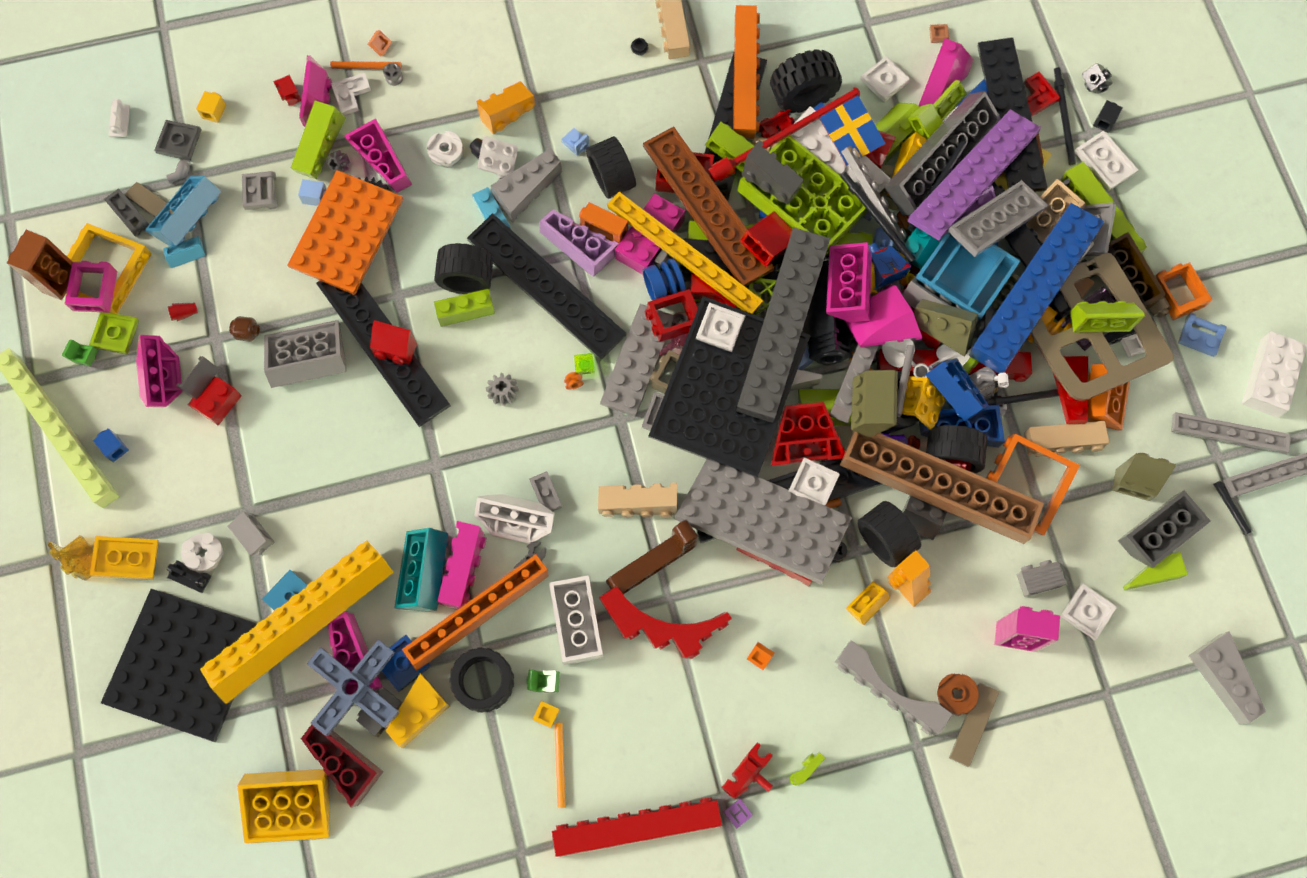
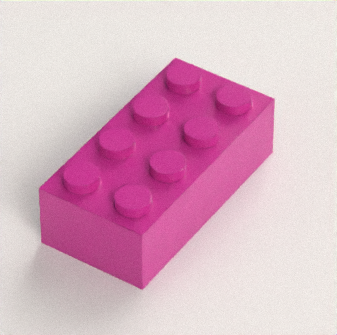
M655 193L643 209L672 232L677 233L685 221V210ZM631 226L615 249V259L643 275L642 269L654 265V261L662 249Z
M1020 606V609L1014 610L996 622L994 645L1035 652L1058 641L1060 615H1054V612L1050 610L1037 612L1033 611L1031 607Z

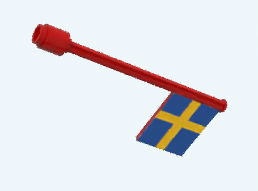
M854 87L852 91L763 141L762 147L764 149L769 148L817 119H820L846 166L849 164L841 152L845 148L850 146L856 148L860 158L885 145V141L859 98V89ZM753 148L734 159L725 157L711 165L708 171L713 181H722L734 174L736 166L746 161L747 155Z

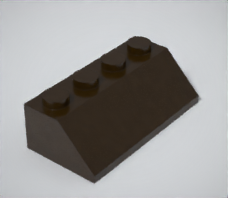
M1129 232L1109 243L1108 253L1115 257L1146 310L1166 296Z

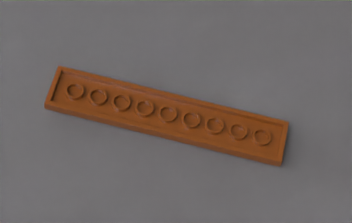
M674 126L643 143V148L738 282L746 287L774 271L772 263L765 267L740 242L747 228Z

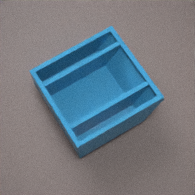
M947 232L916 276V279L964 310L978 313V319L981 320L1020 260L996 245H992L974 257Z

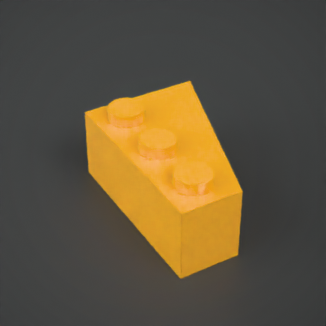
M521 81L504 88L501 94H491L489 96L490 99L476 101L480 120L493 135L496 132L502 131L506 125L516 121L523 113L530 111L535 106L534 95Z

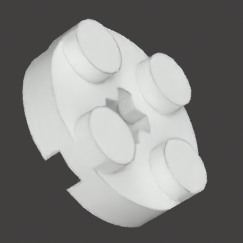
M444 131L445 133H436L427 143L429 158L439 166L450 168L463 155L464 148L459 136L453 132ZM449 146V147H448V149H449L448 151H446V152H443V151H442V149H441L442 147L445 148V147Z
M203 533L192 536L182 544L181 558L188 569L197 573H206L219 565L218 562L223 557L224 552L217 538L210 533ZM202 549L207 550L204 557L197 555Z

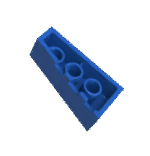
M999 405L989 406L966 421L957 415L955 409H941L938 421L935 424V427L958 425L980 430L988 437L987 446L999 448L1005 442ZM919 420L920 435L928 437V432L931 429H928Z

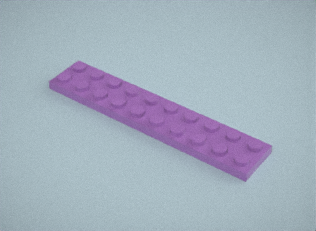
M1009 110L909 216L908 222L940 241L949 228L966 213L1039 133L1041 127Z

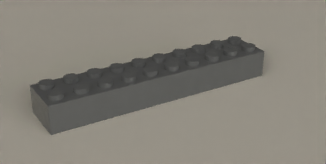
M793 227L736 412L774 422L830 238Z

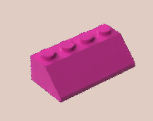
M868 242L830 246L826 309L828 315L848 322L869 321L872 253Z

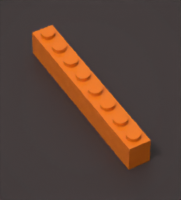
M736 5L733 131L744 136L746 139H755V133L759 132V121H756V116H759V105H756V100H759L760 90L756 89V85H759L760 74H756V69L760 67V58H757V54L760 52V43H757V39L760 38V28H757V24L760 23V13H757V5Z
M535 554L404 647L402 651L415 670L418 671L549 577L548 569Z

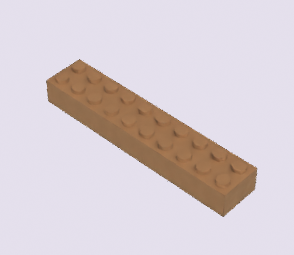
M854 431L840 466L1022 544H1025L1032 538L1044 505L1043 502L880 433L867 437Z

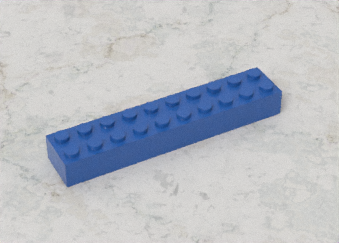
M1070 203L972 347L969 356L999 374L1005 373L1105 221Z

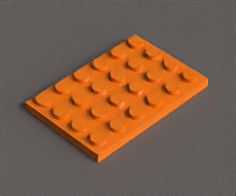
M336 170L287 266L355 295L403 201V197Z

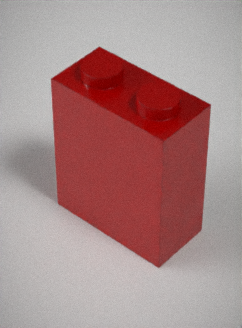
M772 212L749 228L740 242L767 267L785 254L792 229L775 212Z

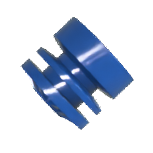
M673 258L669 259L667 264L665 262L660 263L661 271L655 265L642 269L644 282L651 300L668 296L667 293L672 295L686 290L683 274Z

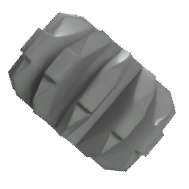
M502 372L499 378L493 375L494 381L488 380L489 386L486 387V392L489 393L487 395L488 398L493 399L494 404H497L499 401L502 406L505 404V401L511 404V398H516L515 392L519 391L518 386H516V380H511V375L509 374L504 378Z

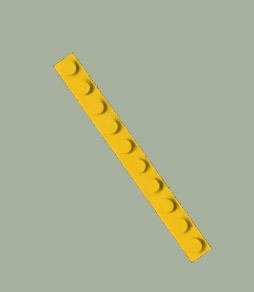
M618 192L607 204L608 209L619 217L628 220V224L741 310L754 314L763 304L761 298L621 192Z

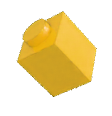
M204 91L196 110L202 119L218 123L226 104L220 94Z

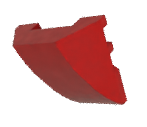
M824 402L784 406L771 466L802 462L804 458L811 461L843 458L845 451Z

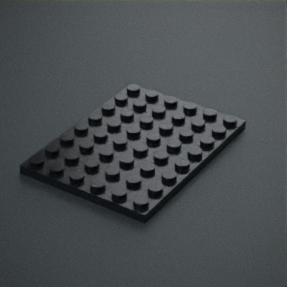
M703 296L648 437L758 478L810 335L801 332L774 422L736 412L765 318ZM709 303L745 315L732 352L696 339Z

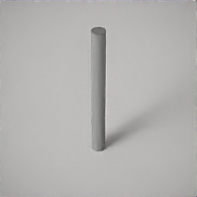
M907 345L897 394V417L902 415L915 349L913 345Z

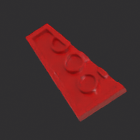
M1063 356L1078 379L1083 383L1088 382V356ZM1053 373L1066 424H1085L1088 420V400L1081 401L1072 398Z

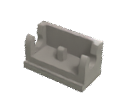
M242 512L228 525V528L251 556L256 553L260 555L275 543L252 513Z

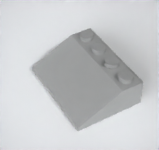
M339 320L264 335V372L271 388L346 372V358Z

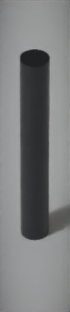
M1222 482L1214 483V487L1243 534L1246 535L1252 532Z

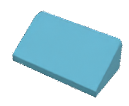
M197 236L183 241L178 246L164 248V256L170 268H174L204 257L205 251L200 237Z

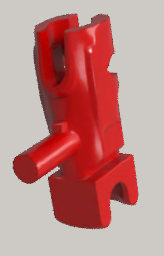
M758 742L732 773L735 782L728 779L721 787L733 799L747 791L751 782H757L768 792L773 787L768 780L759 774L773 755L768 753L763 758L759 757L757 751L760 748V743Z

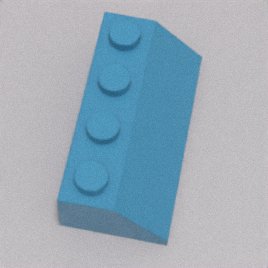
M190 176L145 231L169 246L180 245L185 240L184 236L187 232L192 231L196 227L197 220L205 216L210 204L212 205L218 200V195L221 191L205 176Z

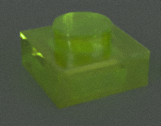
M593 353L574 355L575 372L580 375L595 373Z

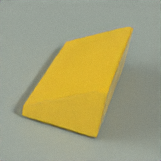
M872 581L846 607V610L862 625H865L890 597L885 589Z

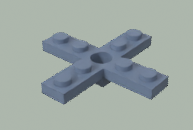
M377 640L351 672L320 647L307 664L336 687L337 691L311 721V724L325 736H329L351 707L356 704L380 725L387 728L400 711L369 687V685L393 657L395 652L382 641ZM351 680H356L358 682V690L353 695H349L346 691V686Z

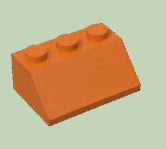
M1104 364L1092 365L1089 381L1107 374ZM1130 381L1088 399V421H1105L1106 428L1122 430Z

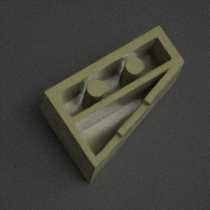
M925 299L919 302L914 313L919 329L965 357L972 346L978 313Z

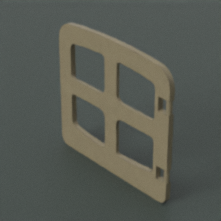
M1104 253L1076 265L1060 289V292L1072 310L1077 303L1084 302L1074 283L1092 275L1100 276L1117 301L1135 303L1144 312L1145 317L1134 327V330L1141 341L1146 356L1123 366L1105 339L1103 332L1073 333L1072 327L1056 335H1051L1042 318L1031 332L1035 343L1067 393L1076 400L1083 401L1093 398L1168 365L1174 359L1171 349L1117 260L1110 253ZM1095 264L1097 268L1089 271L1087 266ZM1084 338L1091 342L1107 369V374L1086 383L1078 379L1060 353V348Z

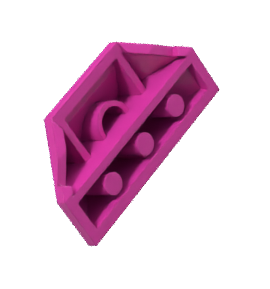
M307 55L299 114L303 127L307 124L314 101L330 105L329 89H332L331 78L328 77L327 72L311 55Z
M140 335L136 359L139 396L146 407H167L183 392L177 387L178 383L182 384L179 356L163 341L161 336Z

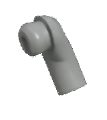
M180 160L175 172L166 175L169 183L185 179L189 171V164L185 160Z

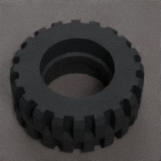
M814 49L813 51L807 50L804 53L795 54L796 56L786 59L784 63L782 62L773 71L770 85L779 108L784 111L790 109V113H801L810 106L814 108L820 102H828L830 98L836 95V92H839L842 85V76L833 55L825 50Z

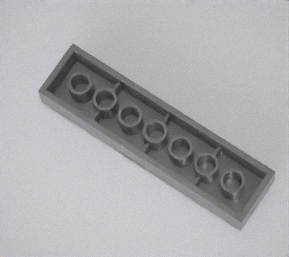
M985 91L969 94L884 186L902 215H911L926 199L961 141L966 142L967 146L954 168L1001 120Z

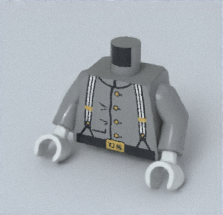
M987 366L969 375L985 400L998 395V386L1002 388L1009 386V379L1006 373L996 375ZM1007 404L999 407L1001 415L1005 414Z

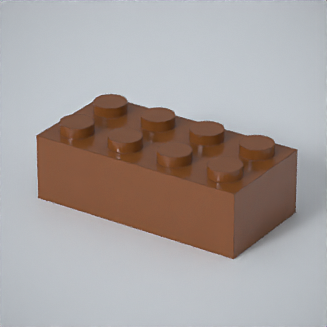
M26 229L19 238L14 251L9 255L7 264L42 293L61 301L67 293L73 261L47 237Z

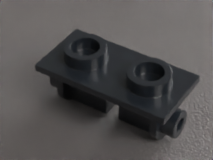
M178 560L174 564L170 563L167 567V571H169L167 578L200 593H203L212 575L207 573H197L190 570L183 562Z

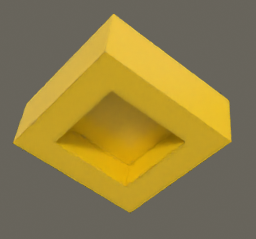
M541 701L532 720L552 728L560 709Z

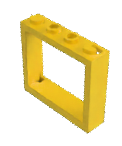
M86 223L67 255L73 262L81 261L95 235L134 250L115 283L110 313L118 314L152 253L145 245ZM79 292L78 297L94 298L82 292Z

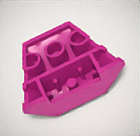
M887 285L870 298L869 321L848 322L845 320L860 348L883 345L888 341L897 340L898 342H904L903 339H922L914 313L896 285Z

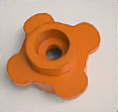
M577 372L567 374L564 379L566 383L565 388L570 390L583 386L584 383L581 381L582 375Z

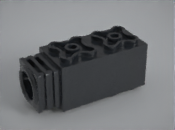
M829 260L824 261L802 329L803 333L810 335L808 341L809 359L823 365L837 364L846 359L853 358L851 345L852 341L856 340L845 320L826 313Z

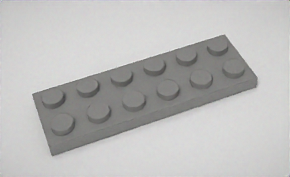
M1021 180L952 225L948 232L976 257L1043 212L1048 204Z
M640 304L600 401V405L634 417L638 413L651 375L655 370L666 342H659L658 337L653 335L652 323L645 316L647 306ZM656 310L664 329L671 327L674 315Z

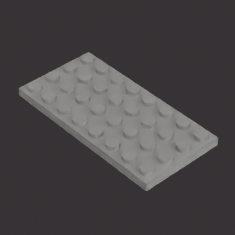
M706 459L679 508L675 520L679 522L687 520L697 530L822 585L852 517L811 499L788 492L789 490L760 477L757 478Z

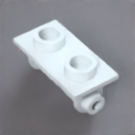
M114 99L112 102L109 137L127 136L130 104H123L120 99Z

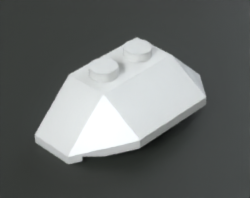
M503 494L478 496L474 514L493 536L529 544L551 533L555 515L554 512L539 502Z

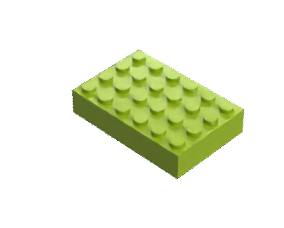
M789 135L779 141L769 151L770 154L774 152L777 155L775 159L783 166L787 164L803 179L800 190L789 205L780 202L775 196L763 191L755 183L747 181L744 176L740 179L737 191L767 216L775 212L792 230L794 227L830 238L826 251L827 254L830 251V246L836 245L868 210L855 194H851L848 190L849 187L839 174Z

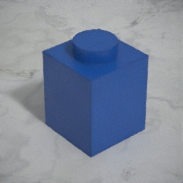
M109 428L100 432L93 440L105 457L112 462H115L129 451L117 434Z

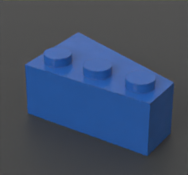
M957 358L944 361L925 374L955 409L957 415L964 421L971 419L989 407Z

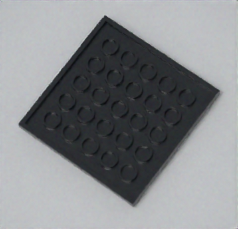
M151 588L100 704L216 742L233 699L225 704L211 689L200 669L209 660L218 656L226 647L236 642L241 635L253 629L257 623Z

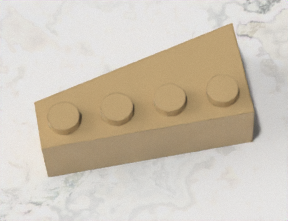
M661 483L653 484L650 488L639 484L630 486V489H626L624 485L599 486L598 512L604 517H613L614 514H622L623 517H633V514L646 518L653 517V515L671 518L677 512V483H670V487H664Z

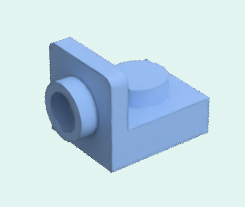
M573 128L562 138V143L575 155H578L589 147V136L587 134L583 136Z

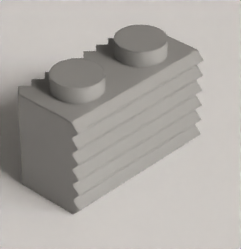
M1051 560L1039 563V567L1033 568V565H1028L1021 568V571L1016 575L1024 597L1066 585L1064 574L1058 561L1052 563Z

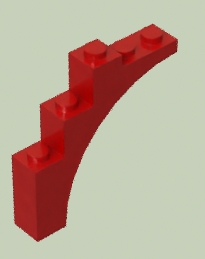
M617 586L599 597L624 639L629 637L631 640L641 634L639 630L642 629L653 648L659 647L661 650L670 644L669 640L672 639L678 651L685 659L687 657L692 659L700 654L698 650L703 647L699 640L701 639L702 642L712 636V631L717 628L719 631L729 625L728 621L732 619L728 612H723L712 619L698 623H667L652 618L640 611L626 599Z

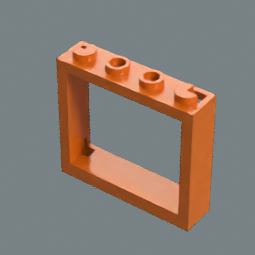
M1012 434L1004 442L1003 446L1005 449L1002 454L999 453L994 462L996 467L994 471L990 470L986 479L997 483L1017 442L1067 466L1034 532L1040 535H1045L1080 465L1022 436Z

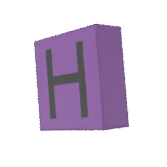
M738 799L724 811L736 829L753 816L741 799Z

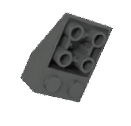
M910 495L902 510L917 532L931 540H934L942 527L947 513L943 509Z

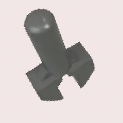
M531 542L527 546L529 549L528 555L514 566V569L535 554L542 561L546 556V547L540 553H535V548L541 542Z

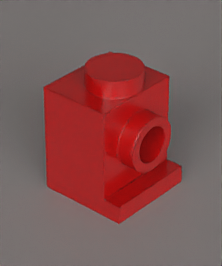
M290 75L273 81L282 101L286 100L289 106L301 102L300 95Z

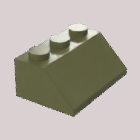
M871 370L864 371L853 377L852 431L871 437L897 425L898 371Z

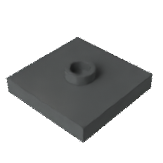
M165 120L154 151L156 154L191 161L202 129L200 126Z

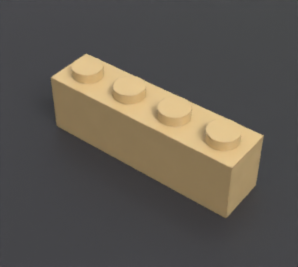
M655 0L656 8H660L658 20L663 25L661 27V37H665V42H663L664 53H668V59L689 57L690 46L681 0Z
M1105 421L1029 427L1024 432L1026 439L1058 455L1064 454L1066 451L1081 453L1084 450L1090 449L1092 452L1103 450L1109 444ZM1026 447L1028 455L1034 454L1036 457L1044 456Z

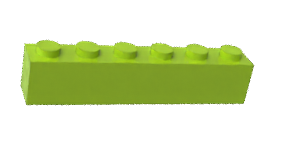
M1084 162L1067 170L1061 178L1062 182L1067 179L1071 181L1067 187L1082 199L1086 205L1113 202V198L1107 194L1102 183L1096 179L1090 167ZM1116 206L1110 242L1129 232L1142 254L1147 249L1145 241L1139 237L1134 226L1128 222L1122 210Z

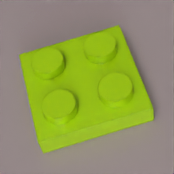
M100 312L89 346L101 350L128 354L139 320L136 317Z

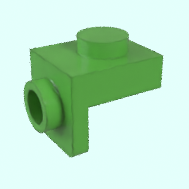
M70 339L62 356L75 364L91 366L96 358L98 349L93 346L79 344Z
M529 670L526 680L527 690L534 692H559L560 672Z

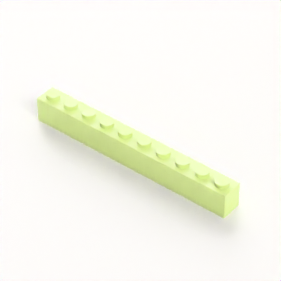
M10 348L0 353V371L91 500L98 506L105 508L120 496L20 356Z

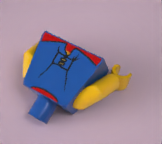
M877 243L869 246L872 253L870 289L872 297L878 293L874 290V287L879 289L899 279L901 284L905 286L909 285V282L915 278L913 274H909L911 265L908 263V260L892 246L880 249Z

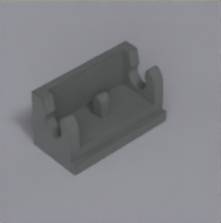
M203 356L198 358L200 361L183 383L177 384L179 389L194 399L200 396L220 370Z

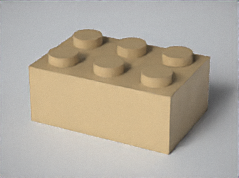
M1057 178L1040 196L1048 204L1047 208L1029 220L1026 226L1029 230L1033 228L1038 235L1036 239L1044 243L1070 203L1083 210L1087 206L1082 199Z

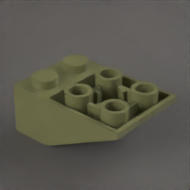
M1136 453L1116 469L1112 491L1151 501L1157 497L1176 464L1170 463L1169 460L1164 458H1152L1146 453Z

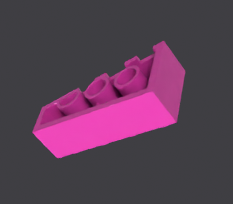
M376 118L344 135L350 145L396 193L412 185Z

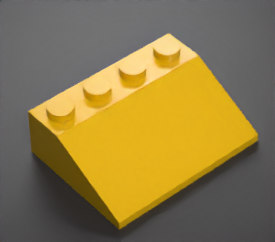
M323 769L243 775L237 787L244 843L329 838L330 788L329 778Z

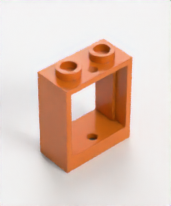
M590 202L579 213L580 226L584 225L590 231L596 234L600 233L612 242L614 240L620 243L628 232V220Z
M1190 262L1184 265L1180 263L1168 272L1163 270L1155 275L1166 294L1165 298L1171 306L1169 315L1173 321L1188 315L1190 312L1192 313L1206 307L1213 300ZM1178 276H1182L1195 300L1181 306L1177 304L1165 282Z

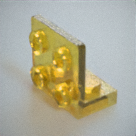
M78 536L64 548L51 541L47 544L51 549L49 551L50 555L55 560L61 562L60 568L65 574H71L75 579L80 578L84 581L92 577L90 576L93 549L83 536Z

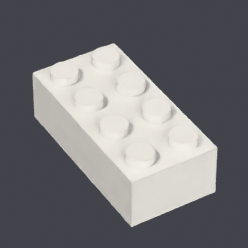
M1272 331L1260 340L1242 405L1277 418L1288 412L1307 344Z
M589 575L550 582L563 664L568 665L604 658Z

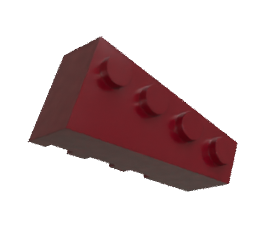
M311 724L300 738L313 757L324 768L323 770L327 776L335 783L337 790L346 798L351 808L360 804L384 772L334 731L329 736H325Z

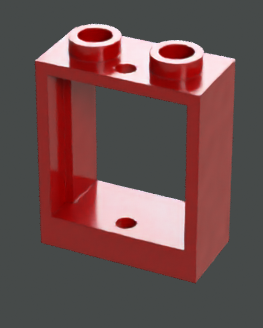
M690 289L649 301L645 310V316L652 323L653 335L658 337L659 342H663L688 334L698 307ZM681 302L689 321L664 329L656 310Z

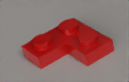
M1040 71L1025 79L1024 85L1032 94L1027 97L1031 117L1059 101L1060 96Z

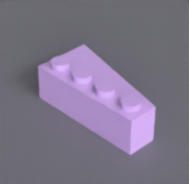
M551 210L540 220V233L594 277L615 257V249L619 243L614 240L612 242L606 239L604 235L596 234L590 231L588 227L580 226L569 217Z

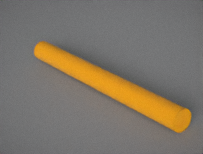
M554 723L558 808L566 807L563 723Z

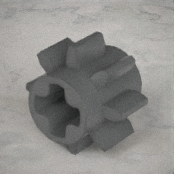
M338 150L328 155L330 159L327 163L331 171L345 172L349 170L347 166L350 161L347 154L341 153Z

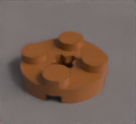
M955 673L949 674L939 683L937 691L939 704L953 715L967 714L976 707L979 698L978 687L969 676ZM953 690H962V698L955 699L953 697Z

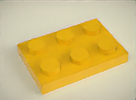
M95 536L90 576L154 580L159 540Z

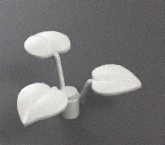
M903 339L904 342H898L897 340L888 341L882 345L883 354L889 364L894 367H903L907 345L914 346L911 339ZM943 344L936 352L939 360L930 366L924 363L915 364L912 361L911 365L914 367V376L927 378L925 374L933 367L957 358L963 366L970 358L971 350L964 357Z

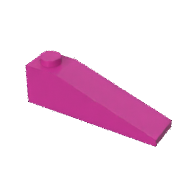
M944 38L918 105L919 107L934 104L955 80L962 81L968 76L974 59L962 44Z

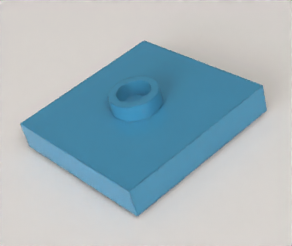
M289 570L262 600L275 610L288 602L293 595L306 588L307 584Z

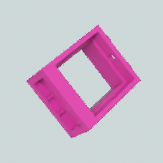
M89 261L73 262L64 304L72 311L110 313L118 271L110 263L104 261L99 263H91ZM83 273H103L99 298L78 297Z

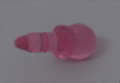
M684 333L672 338L671 342L661 349L659 355H665L669 350L672 351L674 348L679 349L680 346H684L688 334Z

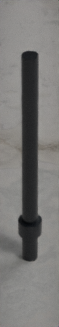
M1056 67L1054 68V87L1060 96L1059 107L1069 165L1076 164L1064 91L1066 87L1065 80L1062 79L1061 68Z
M960 142L927 197L950 174L965 150L966 142ZM910 223L908 230L914 232L916 226Z
M844 172L840 177L849 187L848 190L851 194H855L909 263L913 262L916 259L860 190V185L854 182L847 172Z
M1057 389L1006 397L993 396L991 399H986V402L989 406L999 405V407H1002L1004 404L1057 397L1059 394Z

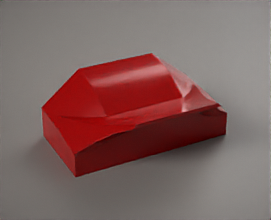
M879 131L885 141V145L865 156L881 169L896 137Z

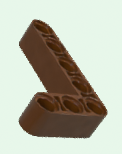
M687 520L680 522L672 529L670 538L610 576L606 583L610 589L617 586L624 595L697 546L698 535Z

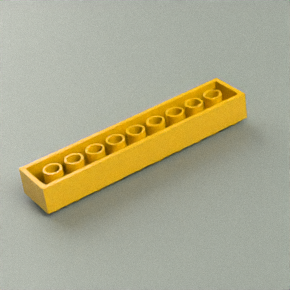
M368 541L358 545L354 551L341 558L337 564L327 569L323 575L310 582L298 594L293 595L288 602L276 608L266 619L258 622L253 629L241 635L236 642L226 647L214 659L209 660L200 670L211 689L227 704L394 573L393 570Z

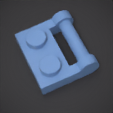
M1190 312L1185 320L1178 343L1214 357L1217 355L1227 326L1214 324L1196 317V314ZM1192 324L1216 332L1215 336L1192 327Z

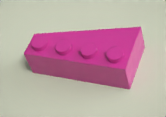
M457 521L455 528L459 529L458 536L452 539L453 556L450 555L447 560L446 571H449V573L443 576L438 603L443 606L459 609L470 600L468 592L470 586H474L476 579L474 571L480 565L481 556L479 554L481 548L484 549L487 538L480 526Z
M344 612L328 624L330 645L333 650V657L352 672L367 654L368 649L354 614ZM378 675L369 685L374 691L383 688ZM351 680L346 686L347 693L353 695L358 690V682L356 680Z

